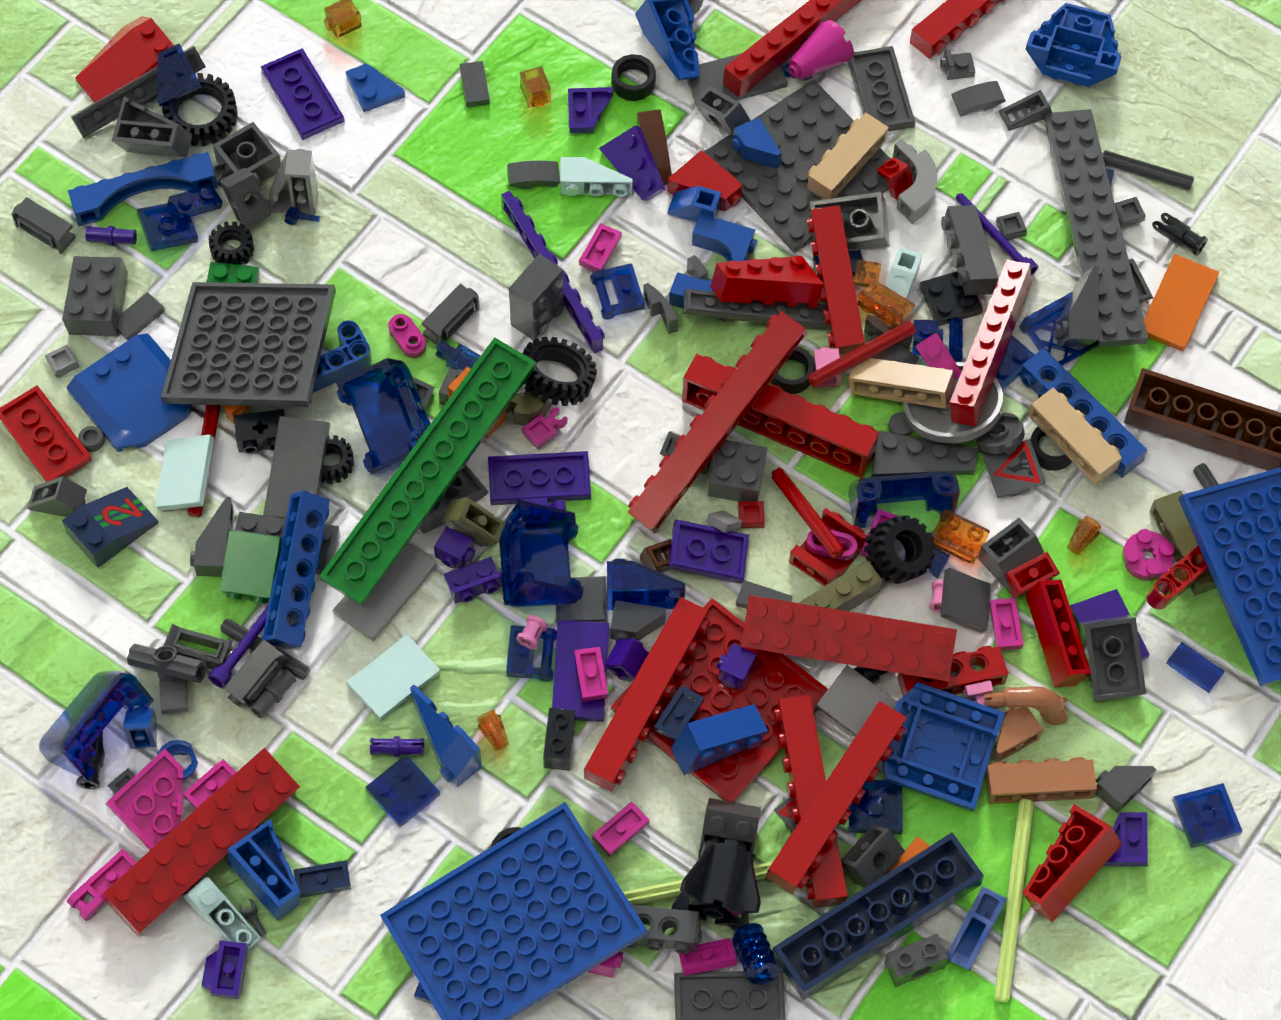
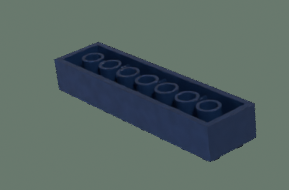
M951 832L774 946L773 958L804 1001L981 886L984 875L953 832Z

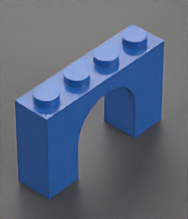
M701 213L692 233V246L716 252L727 261L750 260L748 259L749 254L755 253L758 240L754 239L755 229ZM677 272L669 292L670 305L684 309L685 289L713 292L710 288L712 280H702Z

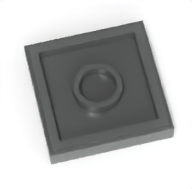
M952 568L944 570L940 617L981 633L986 631L991 584Z

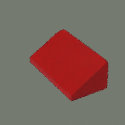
M1046 552L1007 572L1005 575L1011 596L1018 598L1026 594L1039 581L1052 580L1060 572L1049 553Z

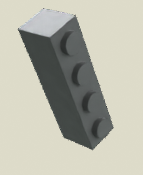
M976 205L948 206L945 216L941 219V227L947 235V247L951 249L953 254L952 262L953 266L957 267L959 285L963 287L965 296L993 294L999 277Z

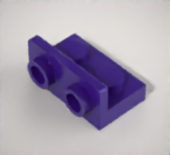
M492 556L444 573V579L455 604L469 602L475 596L484 593L491 594L500 587H503L502 575L498 572Z

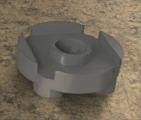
M1002 413L995 426L987 433L976 438L975 441L981 453L1010 455L1016 451V447L1023 441L1025 430L1022 422L1019 421L1016 415Z

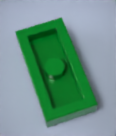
M210 262L206 282L258 283L260 271L259 267Z

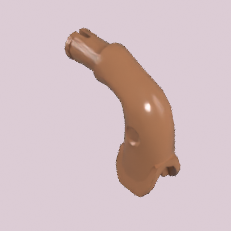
M1008 687L1004 691L984 695V699L987 700L984 701V705L994 709L1007 706L1008 708L1031 707L1038 710L1043 720L1051 725L1063 724L1068 720L1064 706L1067 697H1061L1044 687Z

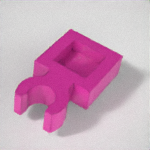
M556 407L550 411L548 418L545 419L540 414L522 428V433L537 449H540L557 436L556 428L560 429L567 425L568 418L565 416L560 420L555 419L559 415V408Z

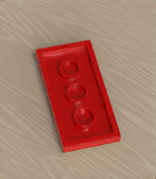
M38 385L0 407L1 423L45 482L62 476L67 477L93 461L91 455Z

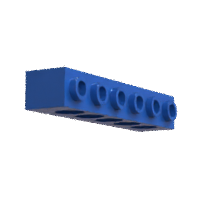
M1042 349L1022 365L1019 377L1026 387L1031 388L1038 395V398L1054 387L1058 393H1062L1068 398L1069 404L1075 410H1079L1086 415V421L1093 428L1103 432L1101 433L1103 438L1110 445L1120 449L1118 451L1122 459L1114 473L1123 478L1144 461L1148 449L1045 349ZM1042 379H1048L1051 382H1045Z
M304 490L290 495L262 640L265 639L271 645L287 650L301 647L305 639L306 619L310 614L309 604L311 594L315 589L314 578L320 563V548L325 538V522L329 516L328 507L330 499ZM287 616L290 619V624L287 622Z

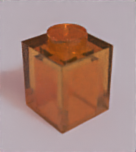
M341 0L324 8L326 17L323 19L327 30L329 32L333 31L337 38L362 27L360 12L352 0Z
M542 66L520 72V87L529 108L543 106L551 102V87Z

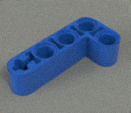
M347 320L338 326L337 333L340 347L321 355L316 373L319 375L315 378L313 393L364 371L371 365L370 346L356 322ZM357 354H364L361 357L356 356ZM335 364H342L341 366H338V367H334V366H333V365H335Z

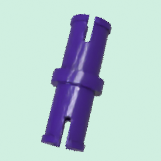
M87 226L85 237L88 242H107L108 245H114L115 243L135 245L137 231L135 229H116L115 226H108V228Z
M394 736V739H370V743H372L370 745V755L393 754L394 757H400V755H424V738L401 739L400 736Z

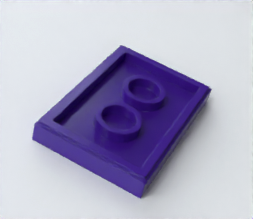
M675 519L668 569L742 584L745 575L749 535L734 531L724 533L715 527Z
M1117 589L1070 605L1079 630V622L1130 615ZM1138 632L1141 659L1145 660L1149 658L1150 654Z

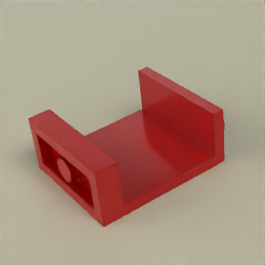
M827 508L823 510L822 520L830 530L849 534L856 539L857 551L855 556L850 560L842 561L814 554L807 548L806 539L800 547L795 545L790 551L789 557L791 565L823 586L828 585L845 573L860 554L867 537L860 527L852 526L839 513L831 512ZM820 541L815 542L816 545H822Z

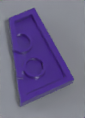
M633 126L599 148L620 174L632 179V189L643 201H648L666 190L640 126Z

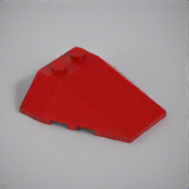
M141 16L122 27L75 79L90 99L96 102L178 55L179 51L152 18Z

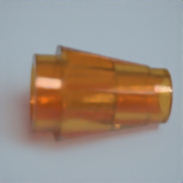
M1084 516L1082 520L1078 521L1067 548L1074 554L1080 555L1100 535L1101 525L1094 519Z
M491 710L477 718V727L492 747H494L495 751L509 745L500 714H497L495 710Z

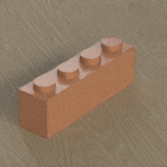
M1075 757L1069 761H1059L1052 758L1034 763L1031 760H1022L1015 764L997 761L988 765L985 772L988 804L1019 803L1021 799H1029L1033 802L1093 799L1097 790L1093 759L1085 760L1083 757Z

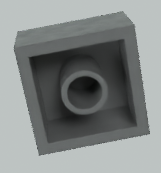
M254 122L213 144L217 163L225 162V170H231L232 174L246 168L251 173L255 172L260 181L263 182L277 174L281 165L279 153Z
M726 440L714 455L708 496L738 502L758 501L766 463L767 447Z

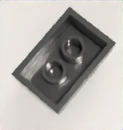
M541 254L532 261L509 287L510 324L532 340L536 339L539 334L543 335L554 317L558 318L564 310L563 269Z
M73 257L62 317L68 334L117 336L119 315H121L128 271L122 258Z

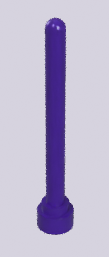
M963 193L956 195V201L961 206L974 205ZM977 209L983 229L1013 261L1029 263L1031 276L1034 275L1039 268L1037 263L1032 258L1023 257Z
M268 606L225 663L214 667L208 675V679L215 686L224 689L231 680V671L263 630Z

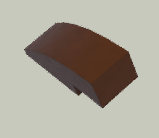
M661 109L637 112V126H640L663 184L668 185V178L672 173Z

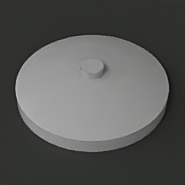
M956 362L962 372L965 363ZM959 378L954 380L955 387L957 385ZM995 378L976 427L953 423L951 421L950 401L947 409L903 402L905 418L910 427L926 439L940 443L970 441L987 433L1000 419L1004 407L1003 391L1000 383Z

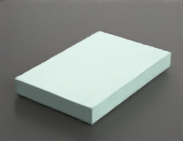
M202 435L166 441L155 504L159 511L204 505L214 437Z
M406 634L347 680V685L381 721L411 697L410 687L413 684L421 689L441 672L434 662Z

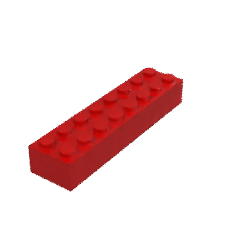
M696 354L683 377L682 401L705 411V404L713 394L716 396L722 389L720 385L728 374L732 376L736 369L732 366L719 364L711 357ZM768 385L738 424V426L861 479L864 478L875 456L879 432L870 425L859 424L852 421L846 415H838L829 411L823 405L810 403L802 396L789 394L776 385Z
M749 595L741 647L949 682L957 629Z
M263 748L104 891L101 897L136 935H139L228 853V848L253 831L300 786L275 758Z

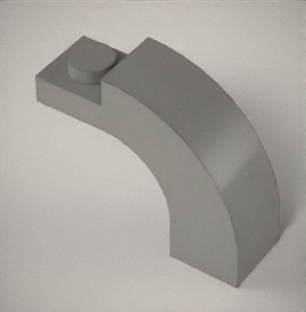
M901 139L894 145L893 158L909 165L914 183L898 196L896 209L913 224L924 216L931 207L937 185V169L932 157L925 149L917 154L912 145L907 144Z

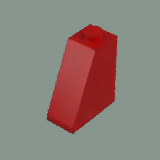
M702 150L668 178L667 191L674 195V192L695 186L721 192L719 210L724 212L731 206L735 207L742 199L743 184Z

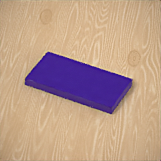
M303 48L260 66L261 72L302 140L345 122L342 112Z
M588 451L488 457L490 505L522 504V499L547 497L548 502L556 500H591Z
M558 620L552 708L575 710V720L604 722L605 699L582 702L574 650L600 647L604 666L608 657L609 623ZM604 666V672L606 677L607 667Z

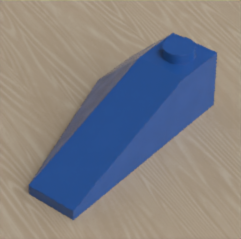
M645 0L635 13L645 37L679 81L698 79L700 77L699 61L694 45L696 33L693 32L692 26L694 14L688 0Z
M413 684L410 687L411 698L441 768L439 770L440 774L448 783L452 781L459 787L482 768L480 748L459 725L453 727L445 712L442 711L438 714L433 701Z

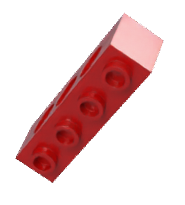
M983 646L974 652L960 651L953 654L951 671L956 672L958 676H950L949 682L932 679L933 681L925 682L921 677L898 673L897 679L902 696L906 695L917 682L958 695L962 694L967 685L991 681L992 687L1003 685L1006 683L1008 671L1000 646ZM978 665L982 668V671H975L971 666Z

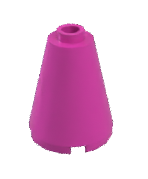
M832 20L822 22L789 60V73L794 78L803 80L848 62L854 57V49L851 41L846 42L844 39L845 31Z

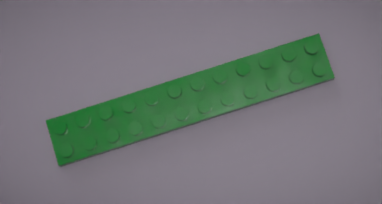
M493 338L319 576L321 581L359 605L363 606L534 371L537 366L534 360L499 339Z

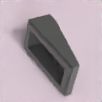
M1039 90L998 112L1008 131L1043 120L1045 114L1052 113V110L1044 94ZM1026 108H1031L1032 112L1028 113ZM1021 110L1024 116L1020 117L1017 111ZM1011 113L1013 114V116H1014L1015 119H1016V120H1014V121H1012V122H1011V120H1010V118H1009V116H1008V114H1011Z

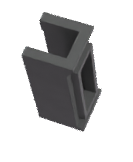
M27 197L13 209L11 215L16 228H21L53 249L56 247L60 254L76 238L75 234L70 232L73 228L72 224Z
M460 283L422 322V326L426 328L423 331V335L442 348L443 341H447L476 310L480 309L478 294L472 288H466Z
M174 624L171 625L163 645L174 647L178 655L206 662L207 668L212 670L214 667L223 665L234 651L232 642L229 639H220L184 629ZM179 640L217 649L216 655L179 645L178 643Z
M263 639L224 687L230 693L228 699L238 707L244 704L249 708V703L257 699L263 689L282 668L281 663L287 662L289 659Z

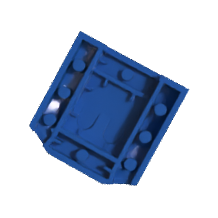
M148 333L134 336L75 375L66 387L71 397L96 427L102 430L103 435L117 452L123 451V448L133 446L137 448L148 446L186 420L193 405L163 404L161 394L171 359Z
M917 682L896 703L894 709L907 717L903 725L907 729L899 742L894 740L890 745L893 751L885 763L882 761L885 781L973 812L1005 712Z

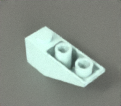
M585 157L560 158V194H567L569 196L632 195L631 178Z
M899 247L875 313L876 317L891 320L890 326L894 328L898 326L920 270L922 254Z
M201 877L182 895L192 908L225 941L247 943L249 950L261 939L258 933L209 877Z

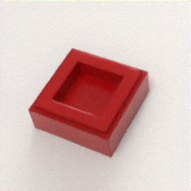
M764 501L738 502V517L742 520L741 528H764Z

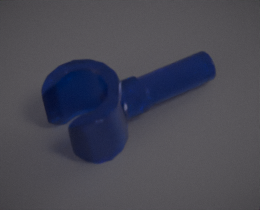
M290 207L286 212L284 221L289 225H296L298 219L319 222L320 216L304 214L298 208Z

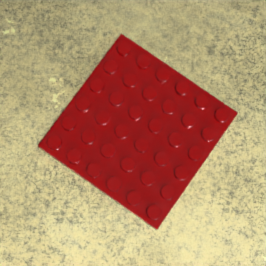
M711 598L703 607L708 609L710 625L704 635L700 634L696 640L699 643L693 656L688 655L685 663L687 665L681 677L676 676L673 682L675 685L669 699L664 698L661 704L663 709L659 718L681 685L704 697L703 704L691 722L755 704L768 730L762 739V743L753 749H745L690 773L722 800L735 802L782 750L779 748L778 733H781L780 724H775L773 709L777 708L778 700L780 698L810 695L813 713L815 714L818 711V708L815 706L827 692L828 688L784 654L745 647L742 648L757 654L756 663L742 690L736 687L729 688L725 686L721 680H718L719 669L716 667L723 654L727 656L733 643L741 647L744 623ZM630 686L611 705V710L616 713ZM659 718L657 720L653 719L649 725L651 731L647 739L677 763L671 751V747L675 742L654 731V726Z

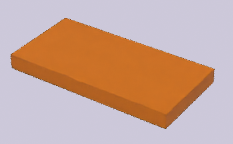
M1174 254L1144 318L1148 338L1184 352L1217 280L1219 271Z

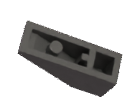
M231 497L224 499L196 541L195 551H191L190 566L194 567L196 576L222 577L229 530H232L234 506Z

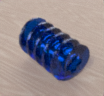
M748 923L740 927L734 933L732 943L736 948V953L746 973V978L749 982L759 985L774 981L780 975L781 969L777 964V959L774 957L773 950L770 948V942L767 940L764 928L757 923Z

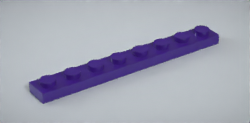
M510 190L501 194L503 210L534 259L541 254L558 265L554 253L547 250L542 234H537L532 218L529 215L526 216L523 212V205L518 197L514 198ZM563 270L564 306L595 354L603 350L605 335L599 325L595 326L592 321L591 311L588 307H583L579 292L576 288H571L568 275Z

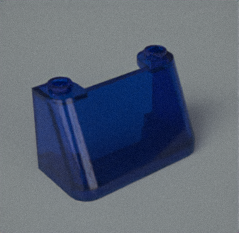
M386 358L336 382L339 400L343 404L346 403L348 406L353 407L369 451L365 453L363 463L371 475H378L398 468L431 424L408 366L401 360Z
M947 471L859 478L851 482L848 492L852 523L860 528H866L867 519L871 515H876L877 504L925 500L926 511H931L932 509L940 514L941 521L953 520L960 495L957 477Z
M519 500L504 520L505 526L499 539L504 605L519 608L575 604L582 598L584 591L581 581L577 578L571 579L568 544L578 533L575 513Z
M126 671L98 672L42 736L39 750L47 761L87 781L95 772L94 768L90 766L91 756L94 757L97 754L91 746L94 740L122 707L130 712L133 711L134 706H139L146 710L154 699L138 679Z

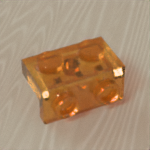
M875 279L866 291L861 290L858 297V306L864 312L875 315L884 324L894 328L904 323L915 309L913 302Z
M945 509L937 526L931 533L933 537L930 540L935 543L937 549L973 565L978 558L981 545L987 541L990 530Z

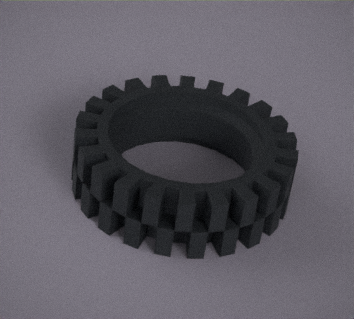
M197 73L198 79H193V75L189 74L187 75V82L181 77L178 79L179 86L173 82L170 85L171 91L168 89L165 91V98L163 97L162 99L163 117L179 124L192 134V146H197L198 140H201L202 146H207V139H211L212 144L217 143L216 136L224 139L226 137L225 131L230 134L233 130L232 125L235 126L237 122L238 112L232 88H229V84L227 82L223 83L222 79L218 76L214 81L212 74H208L206 79H204L203 73ZM206 94L216 98L222 106L219 115L213 121L203 125H193L182 120L178 115L179 107L183 101L193 95Z
M542 337L541 341L537 338L533 340V343L529 342L522 354L536 363L549 360L564 364L576 373L578 379L574 382L557 381L544 375L536 366L524 383L526 384L524 389L527 392L534 390L532 396L535 398L542 395L541 401L545 403L548 399H552V405L556 406L558 401H561L562 406H568L569 402L571 405H576L578 401L580 403L589 396L597 374V369H595L596 363L591 361L592 356L590 354L584 355L586 352L584 348L576 350L578 344L572 342L571 346L567 345V340L563 338L561 343L558 342L557 337H552L550 342L547 337Z

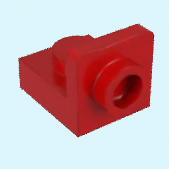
M891 158L877 168V173L886 178L890 195L895 200H898V196L913 185L909 165L896 158Z

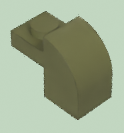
M525 390L523 395H515L507 406L506 413H513L515 424L527 425L540 414L543 417L546 416L552 405V399H548L545 403L541 401L542 395L535 398L532 396L534 390L529 392Z

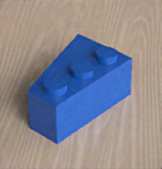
M755 704L687 723L671 747V751L683 775H687L745 749H753L759 746L768 730Z
M269 819L228 848L227 864L278 921L299 906L300 890L289 863L285 859L280 841L276 837L272 821Z

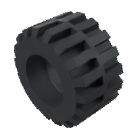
M906 515L894 517L876 525L877 527L871 529V535L866 537L865 542L868 545L864 546V552L868 553V557H865V559L871 563L882 579L885 578L887 583L894 582V584H900L925 574L927 572L926 569L930 568L933 564L930 561L935 558V553L932 552V549L935 548V543L930 540L933 536L931 532H926V525L924 523L919 524V520L916 518L910 519V516ZM895 538L901 542L905 549L904 561L895 552Z

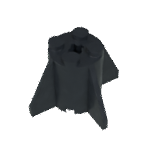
M728 839L725 840V843L705 841L701 856L682 880L681 893L671 909L699 912L701 920L706 921L707 917L714 918V924L727 925L740 936L747 937L749 913H759L761 905L754 870L756 855L740 848L741 844L735 840Z

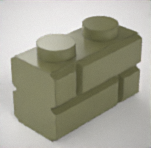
M468 497L452 500L443 518V523L472 538L473 542L480 547L497 544L505 526L503 520L495 517L494 514Z

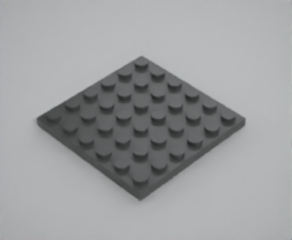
M815 79L756 117L761 119L782 153L780 167L773 168L743 159L740 152H736L731 142L732 135H728L704 151L743 184L742 198L793 253H796L813 241L812 233H809L807 219L811 218L810 201L824 200L807 189V174L812 166H817L821 162L822 156L828 149L832 150L835 147L837 139L840 135L846 134L850 130V126L854 121ZM880 148L836 198L882 192L883 194L889 190L886 178L877 173V168L891 158Z
M192 282L161 394L163 404L309 407L336 294L335 285Z

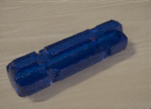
M952 318L949 323V353L955 362H962L963 320L961 318Z

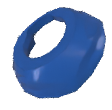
M169 741L157 752L158 755L162 750L166 749L172 756L178 754L189 755L191 764L183 771V779L190 777L198 765L192 745L186 741Z

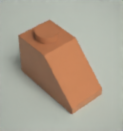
M1014 707L1005 712L993 758L995 762L1002 761L1040 739L1043 728L1028 707Z

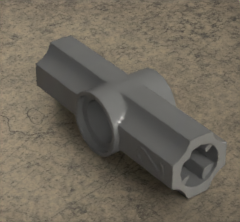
M134 643L129 648L127 656L128 665L157 672L158 678L164 681L180 678L201 683L205 678L207 670L206 662L178 655L176 649L172 646H162L155 649Z

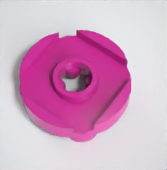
M1142 529L1138 533L1133 534L1125 543L1122 551L1125 568L1132 576L1140 580L1150 581L1151 578H1160L1172 567L1174 546L1161 534ZM1142 552H1151L1155 559L1149 558L1145 560V554Z

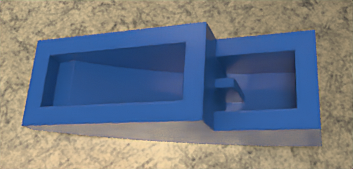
M982 886L947 953L948 960L970 971L1007 898Z

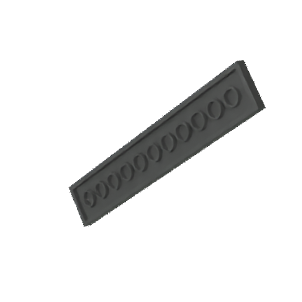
M1088 109L1045 114L1044 123L1080 274L1082 275L1093 266H1099L1098 348L1147 344L1148 335L1092 111Z

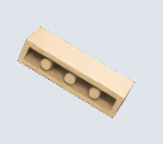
M866 112L860 119L856 118L851 124L850 130L846 134L840 135L837 139L835 147L832 150L828 149L824 153L821 162L817 166L811 167L807 174V189L822 199L836 198L887 141L889 127Z
M869 358L854 366L849 375L851 394L947 409L955 387L953 370Z
M1053 387L1031 404L1028 413L1031 420L1095 485L1118 469L1122 459L1118 449L1110 445L1103 438L1101 432L1097 428H1093L1086 421L1085 416L1069 404L1064 394L1058 393Z

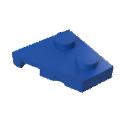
M367 63L345 71L346 78L363 112L405 97L403 88Z

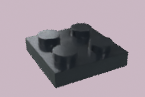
M958 271L928 279L919 284L921 293L937 327L982 314L983 307L978 296H965L963 287L958 282Z

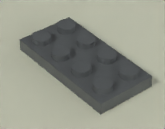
M239 512L235 530L282 538L286 518ZM325 524V538L320 548V563L315 574H321L335 555L340 532L339 526Z

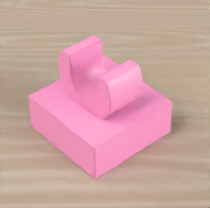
M991 681L965 686L962 692L963 698L984 705V701H987L984 699V695L992 694L993 692Z

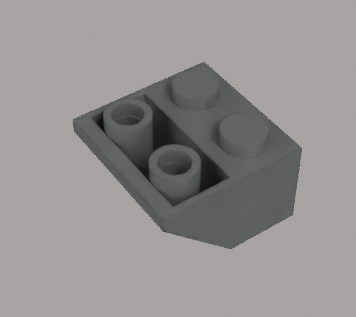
M1019 517L981 545L978 560L1010 593L1005 574L1044 554V550L1036 534Z
M709 798L698 858L701 856L705 841L725 843V840L728 839L735 840L741 844L740 848L753 853L761 807Z

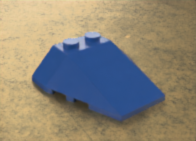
M1065 3L1054 12L1051 19L1044 21L1037 31L1033 30L1030 33L1025 48L1043 75L1086 87L1116 75L1122 58L1121 53H1118L1117 50L1118 41L1114 38L1115 30L1111 15Z

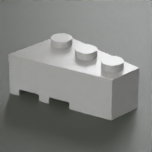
M287 150L270 188V206L268 209L270 213L316 214L318 187L312 150Z

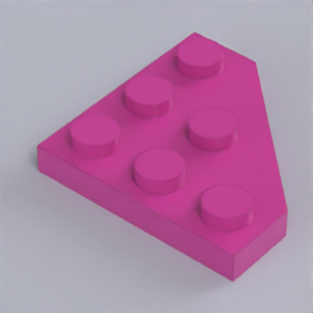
M164 749L105 804L149 851L181 823L183 767Z

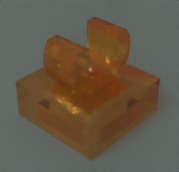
M857 260L854 285L878 289L882 263Z

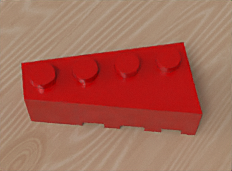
M802 256L716 263L710 288L721 302L751 304L752 300H757L764 303V305H773L774 301L787 302V306L797 307L798 303H808V308H817L824 284Z
M1075 804L1069 811L1071 816L1067 823L1063 822L1059 829L1060 835L1055 844H1050L1046 851L1047 858L1042 865H1038L1023 891V895L1033 910L1051 922L1060 915L1122 845L1110 825Z

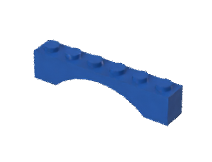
M206 152L194 154L191 157L180 160H172L166 164L150 166L137 172L125 173L115 178L102 179L97 183L86 186H77L74 189L68 190V194L79 227L103 220L108 212L119 203L142 192L156 189H175L199 194L217 189L218 183L213 173V165L209 153Z

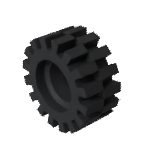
M228 221L224 222V227L220 224L217 225V231L213 229L211 231L212 236L209 235V247L213 260L215 259L217 263L243 265L242 261L247 264L249 257L252 258L254 251L253 238L248 227L245 228L242 223L237 226L236 221H232V225H229ZM228 240H238L241 243L234 250H225L222 247L223 243Z
M333 435V439H330L328 436L326 454L336 453L341 459L336 465L323 466L321 482L324 483L325 479H327L328 484H333V479L340 483V477L347 479L348 473H352V466H354L353 451L349 442L346 444L344 438H341L339 441L338 436Z

